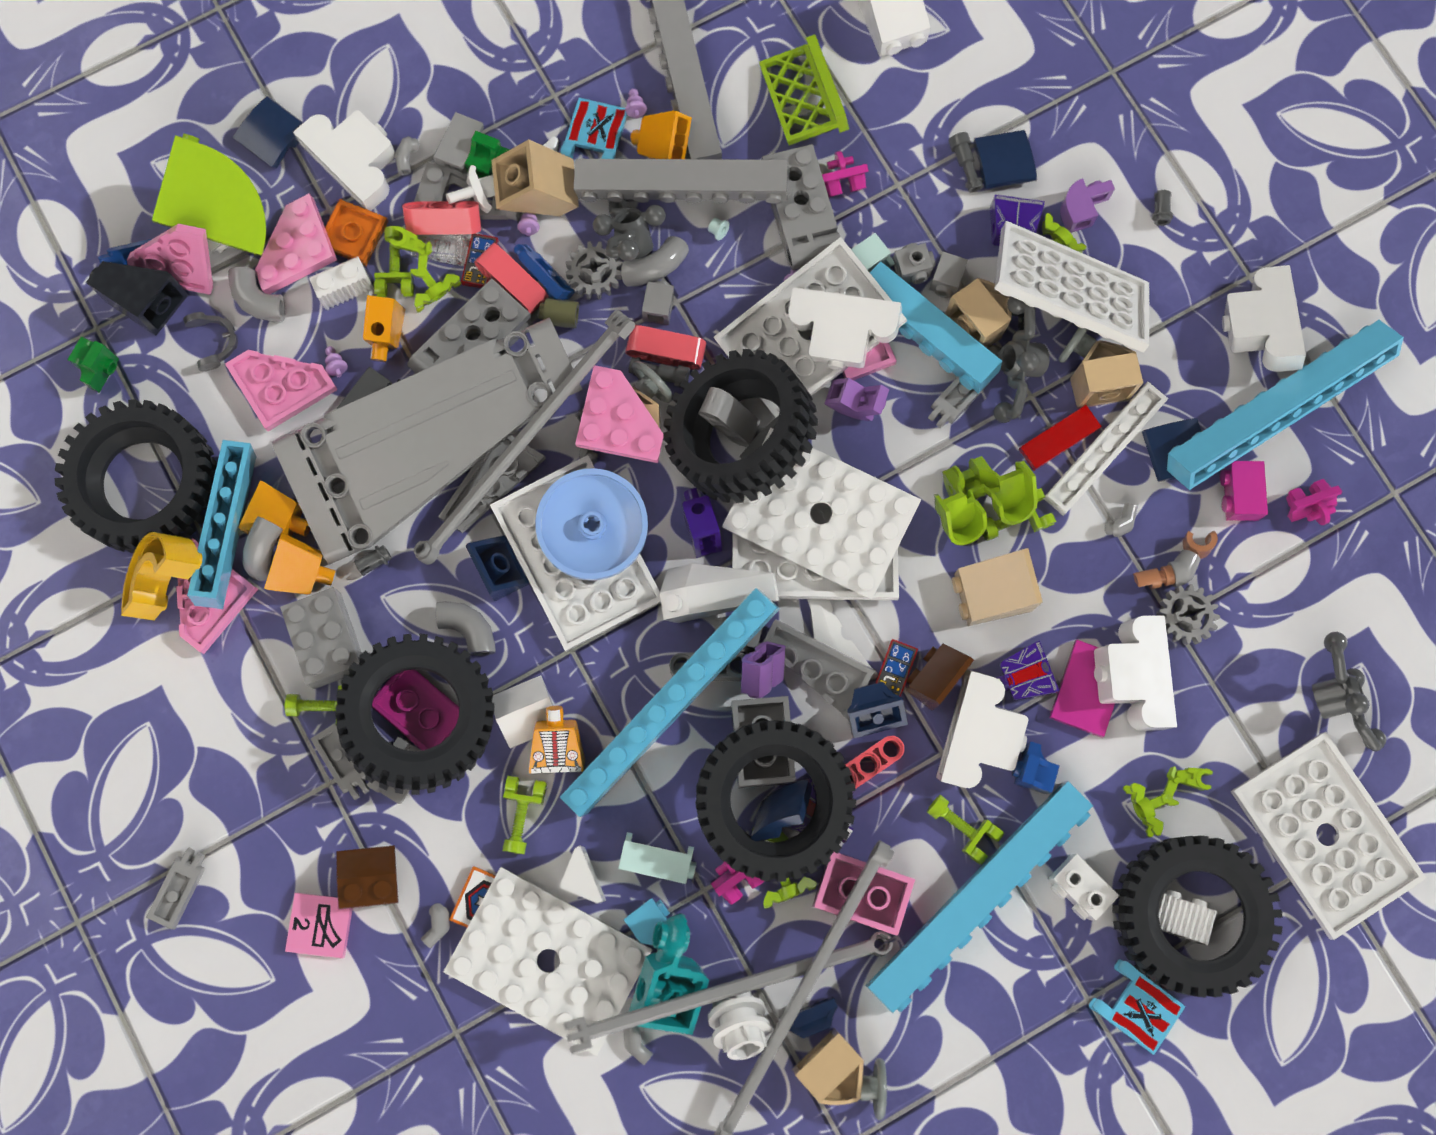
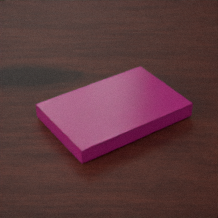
M1075 640L1059 686L1060 691L1056 695L1049 718L1103 738L1115 704H1102L1099 702L1098 686L1094 677V650L1099 647Z
M414 669L393 675L374 696L372 708L421 750L430 749L443 742L454 730L459 717V706Z

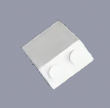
M859 0L858 6L880 57L887 54L894 55L902 49L911 46L919 47L927 42L931 27L923 0Z

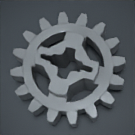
M589 241L585 249L578 245V254L570 253L572 261H566L568 269L566 277L571 279L569 281L571 288L577 287L576 290L579 296L586 292L587 299H591L592 294H596L597 298L601 299V293L605 292L610 296L611 287L619 288L617 280H622L620 271L622 262L618 261L620 258L608 257L606 255V248H602V242L599 241L597 246L593 247ZM597 268V272L592 273V269Z
M1192 584L1188 585L1185 590L1180 585L1175 588V592L1170 590L1165 594L1167 599L1163 598L1159 601V604L1164 608L1156 611V614L1165 616L1167 635L1173 634V642H1177L1182 638L1183 645L1190 644L1191 640L1196 645L1202 642V638L1206 640L1211 637L1209 631H1214L1218 628L1213 621L1220 619V615L1214 614L1213 610L1219 606L1218 604L1211 605L1209 601L1213 596L1211 594L1205 597L1203 595L1204 588L1201 587L1195 592ZM1174 604L1176 609L1174 613L1171 614V609ZM1184 612H1186V613H1191V614H1192V613H1197V614H1195L1194 616H1192V618H1191V617H1185V616H1184V617H1179V616H1181L1182 614H1184ZM1203 616H1205V621H1204V624H1203V626H1202L1201 620H1202Z

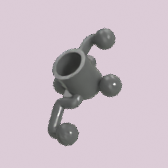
M624 199L627 202L634 201L633 199ZM609 201L611 217L601 214L594 219L593 229L597 234L605 236L614 229V236L607 241L606 255L610 258L632 261L648 255L653 250L654 245L648 224L651 226L661 225L666 218V213L659 205L649 206L646 212H641L630 207L619 208V202Z
M1014 297L1008 299L1007 306L1009 311L1015 315L1024 313V330L1015 332L1012 341L1006 343L1002 348L997 345L987 347L988 350L1002 360L1001 370L1007 375L1009 386L1017 389L1013 406L1008 402H1001L995 407L993 411L994 417L1000 423L1010 422L1021 415L1028 392V385L1024 381L1025 377H1041L1047 371L1050 362L1049 351L1044 344L1029 342L1034 338L1036 331L1035 307H1030Z
M1331 632L1324 639V647L1332 655L1335 678L1312 684L1318 709L1323 719L1350 712L1354 725L1363 738L1364 745L1372 751H1380L1386 744L1387 739L1382 730L1377 728L1370 729L1365 720L1364 713L1367 712L1370 706L1369 700L1361 688L1365 682V676L1356 668L1346 670L1343 651H1345L1348 645L1347 638L1340 632Z

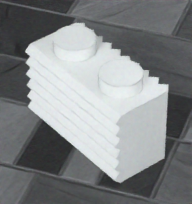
M359 256L309 277L319 301L327 310L330 307L334 308V305L338 306L339 303L343 304L344 301H349V298L353 299L354 296L358 297L359 294L363 295L364 292L368 293L369 290L373 291L374 289Z
M1166 889L1159 905V922L1162 931L1198 944L1208 945L1217 911L1208 908V902L1195 898L1188 902L1181 899V893Z

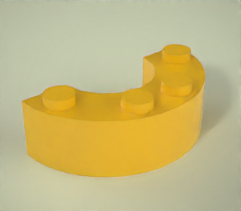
M150 532L142 538L133 553L126 573L122 594L121 616L155 620L162 611H165L168 604L166 593L171 577L189 579L201 567L202 554L198 553L196 545L191 539L157 532Z

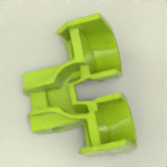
M983 456L975 459L971 458L969 460V469L963 472L956 465L942 472L949 497L942 500L939 494H934L935 510L941 518L942 527L952 543L956 545L971 544L978 540L987 528V514L979 501L975 500L982 496L988 495L991 497L994 511L1001 521L1007 525L1020 524L1035 512L1038 504L1036 475L1025 461H1016V470L999 476L998 473L991 469Z

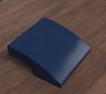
M266 96L245 118L233 138L268 165L277 168L290 147L296 148L299 143L293 132L304 122L272 98Z
M1025 130L974 138L973 147L980 162L979 172L986 189L1037 181L1034 158Z
M1197 418L1172 422L1142 431L1158 482L1176 479L1167 471L1168 453L1175 446L1182 445L1190 440L1197 432H1202Z
M809 779L786 785L774 791L762 801L752 831V840L761 841L779 838L782 827L803 824L812 792V785Z

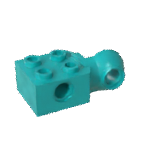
M676 914L666 919L665 922H657L652 939L653 946L657 948V952L645 956L629 1011L707 989L709 979L700 965L692 958L682 955L686 952L690 941V929L687 926V919L684 914ZM701 1006L638 1025V1027L693 1035Z

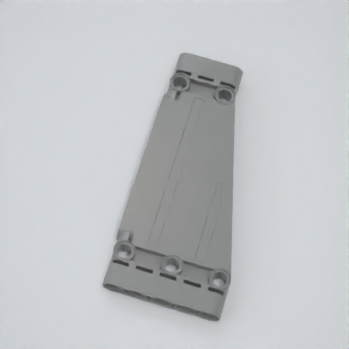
M550 317L520 331L510 332L505 338L500 340L493 339L400 380L326 414L324 419L316 423H308L302 429L272 442L273 449L319 549L329 565L373 546L532 419L553 394L549 382H552L556 390L573 370ZM528 332L530 333L531 338L535 344L534 347L531 346L528 340V337L526 335V333ZM515 339H522L524 341V348L520 352H513L510 349V344ZM538 357H541V360L546 368V372H543L538 362ZM580 383L570 395L583 390ZM537 389H545L547 391L546 400L540 403L533 400V393ZM320 429L322 433L321 440L313 443L310 435L313 430ZM337 479H342L345 482V489L337 494L334 491L333 485ZM360 529H365L368 532V540L364 544L359 543L356 538V534Z

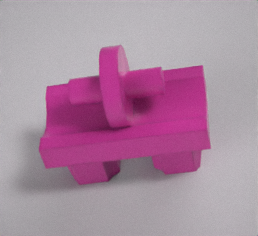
M841 151L835 152V160L828 161L827 168L828 170L837 168V171L822 174L828 197L843 194L840 180L847 178L851 192L865 189V174L869 172L867 164L846 169V165L854 164L853 157L844 158Z
M1324 479L1311 484L1309 491L1312 495L1306 496L1301 488L1288 492L1286 500L1290 507L1288 517L1291 522L1307 517L1309 522L1316 520L1320 525L1329 524L1330 514L1336 512L1337 496L1342 494V490L1338 485L1331 488Z
M724 862L715 869L720 877L710 884L719 897L722 895L732 905L743 896L736 884L746 879L753 889L764 881L757 877L753 879L745 876L744 873L737 872Z

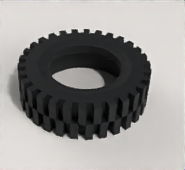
M743 349L742 356L737 350L729 351V359L720 354L715 356L716 364L712 365L709 360L702 364L705 369L703 372L699 373L695 369L690 373L694 379L690 383L684 380L680 384L684 391L682 394L674 393L672 399L676 403L675 406L668 405L666 413L671 419H664L663 426L668 431L663 432V440L667 443L665 449L671 456L669 457L671 462L704 495L707 494L714 500L719 498L722 502L730 503L732 498L736 503H744V495L750 501L757 500V492L761 491L764 496L772 493L771 485L775 484L780 489L785 485L782 478L786 474L791 479L797 474L793 467L795 464L801 467L804 465L806 460L802 456L803 452L811 453L813 446L808 439L816 440L817 432L812 426H818V418L814 415L817 410L812 402L811 394L782 359L779 360L776 355L771 353L767 356L762 350H756L754 354L751 349ZM710 387L728 392L738 402L749 398H763L775 403L780 409L778 421L769 438L756 451L743 459L719 464L712 455L710 439L714 426L699 414Z
M136 399L128 400V407L121 401L113 402L114 411L106 405L98 408L101 414L98 418L92 413L88 414L85 417L89 422L86 427L78 422L73 429L79 432L76 438L68 435L64 442L70 445L69 450L60 448L58 454L65 462L64 464L56 463L55 471L63 477L54 478L55 486L63 490L56 494L58 500L66 504L62 506L64 513L72 517L69 520L79 527L82 532L108 547L122 552L127 550L130 553H134L142 538L150 532L181 537L180 533L184 531L191 536L196 531L191 524L197 521L202 525L205 517L200 513L202 509L207 510L209 502L207 498L211 493V483H213L215 476L213 469H216L217 461L211 457L214 455V452L207 444L208 441L179 413L173 409L171 411L167 406L160 403L157 406L152 401L144 400L142 405ZM155 443L165 446L176 455L182 468V479L175 496L161 511L147 519H130L119 515L108 503L104 492V478L111 461L121 451L132 445Z
M403 634L402 642H397L395 636L387 638V646L382 647L381 643L378 642L373 645V653L369 654L365 650L360 655V663L353 662L349 667V676L344 675L341 681L342 689H338L337 705H335L337 732L341 747L344 748L348 761L352 760L354 769L359 774L361 772L365 773V778L369 782L373 783L374 780L379 782V788L387 790L390 786L395 788V793L403 794L405 789L411 790V795H419L422 789H427V793L436 792V787L440 785L445 789L451 786L452 780L455 778L457 781L461 780L465 776V771H471L475 767L477 759H481L485 746L488 744L495 711L494 703H492V687L488 688L489 679L486 673L481 675V665L477 660L473 663L470 662L471 654L464 650L460 654L457 652L458 645L452 641L448 647L443 645L442 637L436 636L434 642L427 641L428 634H420L419 640H412L411 634ZM413 669L430 671L442 677L454 690L459 703V717L452 733L437 746L421 751L403 750L388 743L375 728L371 713L373 699L380 686L391 676Z
M771 720L755 722L740 727L737 731L728 734L723 741H720L715 746L712 753H709L703 768H701L699 781L696 785L695 804L697 817L703 834L711 848L737 872L740 871L745 876L753 879L754 877L760 878L762 881L770 882V879H775L778 882H786L787 878L793 877L796 880L803 878L802 874L809 872L812 874L818 871L816 867L822 863L824 865L831 861L829 857L834 852L838 854L841 850L840 843L843 838L847 840L850 834L847 831L849 824H853L855 816L852 815L853 808H856V799L853 798V791H856L855 784L850 780V775L852 774L849 767L845 766L843 762L845 759L842 754L834 749V745L829 740L824 739L817 731L788 721ZM770 755L784 756L800 764L811 777L816 792V806L808 825L798 835L781 842L752 840L751 836L739 826L731 809V790L739 772L753 760Z
M1201 835L1163 840L1164 842L1149 846V850L1141 851L1136 855L1139 859L1137 861H1130L1126 866L1130 870L1128 874H1121L1119 882L1123 883L1121 889H1115V892L1119 895V904L1113 905L1112 913H1118L1119 921H1113L1114 929L1121 931L1122 936L1117 937L1121 946L1127 947L1128 951L1124 952L1127 959L1135 961L1136 965L1134 967L1140 973L1147 974V978L1156 984H1160V987L1185 995L1204 998L1206 996L1222 997V993L1233 994L1239 992L1238 986L1246 988L1251 985L1250 977L1259 978L1264 973L1260 968L1261 964L1270 965L1274 958L1267 955L1269 950H1278L1280 943L1273 941L1272 938L1273 934L1282 935L1283 927L1274 925V918H1283L1282 909H1273L1272 902H1278L1280 899L1278 893H1269L1268 887L1273 886L1274 883L1270 877H1262L1260 875L1265 871L1260 863L1252 864L1250 861L1254 857L1248 852H1238L1239 846L1233 843L1224 844L1225 840L1220 838H1209V836ZM1203 871L1222 878L1233 888L1241 902L1243 909L1241 935L1232 949L1218 958L1201 961L1188 958L1175 950L1162 932L1159 922L1161 897L1168 885L1185 873Z

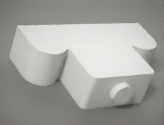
M357 110L334 129L328 117L318 114L310 117L293 132L299 144L364 209L372 211L388 196L389 185L381 170L395 158V151L390 140L386 137L387 133L378 123L373 125Z
M1290 265L1266 267L1258 270L1254 275L1252 291L1229 293L1227 295L1225 316H1222L1223 332H1228L1230 350L1233 353L1264 350L1262 363L1268 370L1274 372L1302 370L1306 357Z
M794 287L792 288L789 305V317L793 326L800 331L813 329L809 347L811 359L814 362L827 363V367L842 370L844 366L863 368L865 366L870 336L872 335L875 340L881 343L893 341L898 334L902 313L900 302Z
M1140 616L1125 621L1120 625L1118 631L1119 639L1123 644H1109L1094 650V677L1097 681L1099 702L1102 704L1130 703L1131 707L1127 712V719L1131 727L1136 730L1153 731L1177 727L1165 616Z
M966 670L936 776L941 782L963 788L975 787L982 778V770L979 763L1009 771L1015 769L1019 753L1023 752L1026 747L1027 736H1025L1028 717L1021 713L995 706V704L1002 701L1005 695V688L1000 680L986 674Z

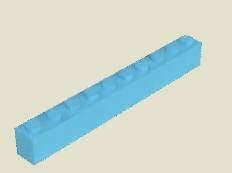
M1377 320L1370 326H1364L1351 338L1342 340L1338 346L1329 352H1323L1310 364L1303 365L1302 370H1297L1296 373L1288 378L1281 379L1266 392H1260L1255 399L1245 405L1238 406L1234 412L1225 418L1216 420L1212 426L1203 432H1197L1184 444L1175 446L1168 453L1167 471L1188 490H1191L1398 357L1404 337L1381 320Z
M755 588L560 798L579 817L588 814L780 608L760 589Z
M1069 781L1062 783L865 986L890 1012L894 1013L896 1010L899 1012L903 1011L912 1001L909 996L916 989L922 991L931 982V973L936 968L942 970L952 960L950 954L957 947L962 949L972 939L970 933L977 926L981 929L991 920L992 916L989 913L996 906L999 908L1003 907L1012 898L1010 892L1016 885L1022 887L1032 877L1029 872L1036 865L1041 867L1050 859L1052 855L1049 851L1056 844L1059 847L1062 846L1070 838L1071 834L1069 831L1075 824L1078 827L1081 826L1090 817L1088 811L1093 805Z

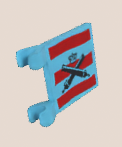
M578 98L560 153L573 159L576 146L602 152L601 159H615L627 119L625 108Z
M1119 959L1114 969L1131 981L1113 1008L1097 998H1093L1088 1006L1154 1055L1186 1006L1140 973L1130 963Z

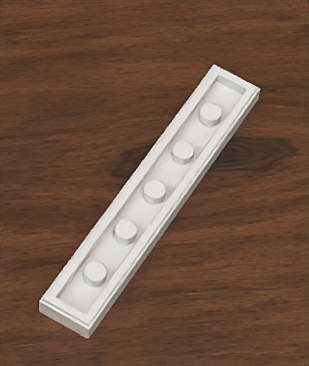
M1147 382L1043 499L1064 516L1169 398L1151 383Z

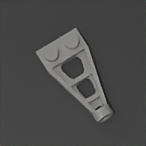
M427 162L414 202L445 201L450 185H458L461 188L468 187L466 182L467 175L451 167H443ZM495 196L490 197L492 199V209L489 213L479 209L480 220L511 219L519 221L522 212L496 209ZM471 197L465 201H474V199Z

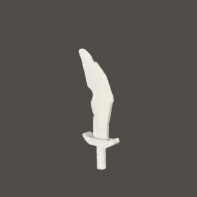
M553 136L543 146L557 152L559 141L557 137ZM471 165L468 169L466 180L468 187L447 193L446 199L449 204L473 197L474 201L479 203V208L489 213L492 206L487 202L486 198L495 196L493 175L478 179L476 166Z
M807 599L811 610L813 638L872 668L853 641L842 637V624L837 616L831 613L833 608L830 600ZM874 671L870 680L877 678L878 673Z

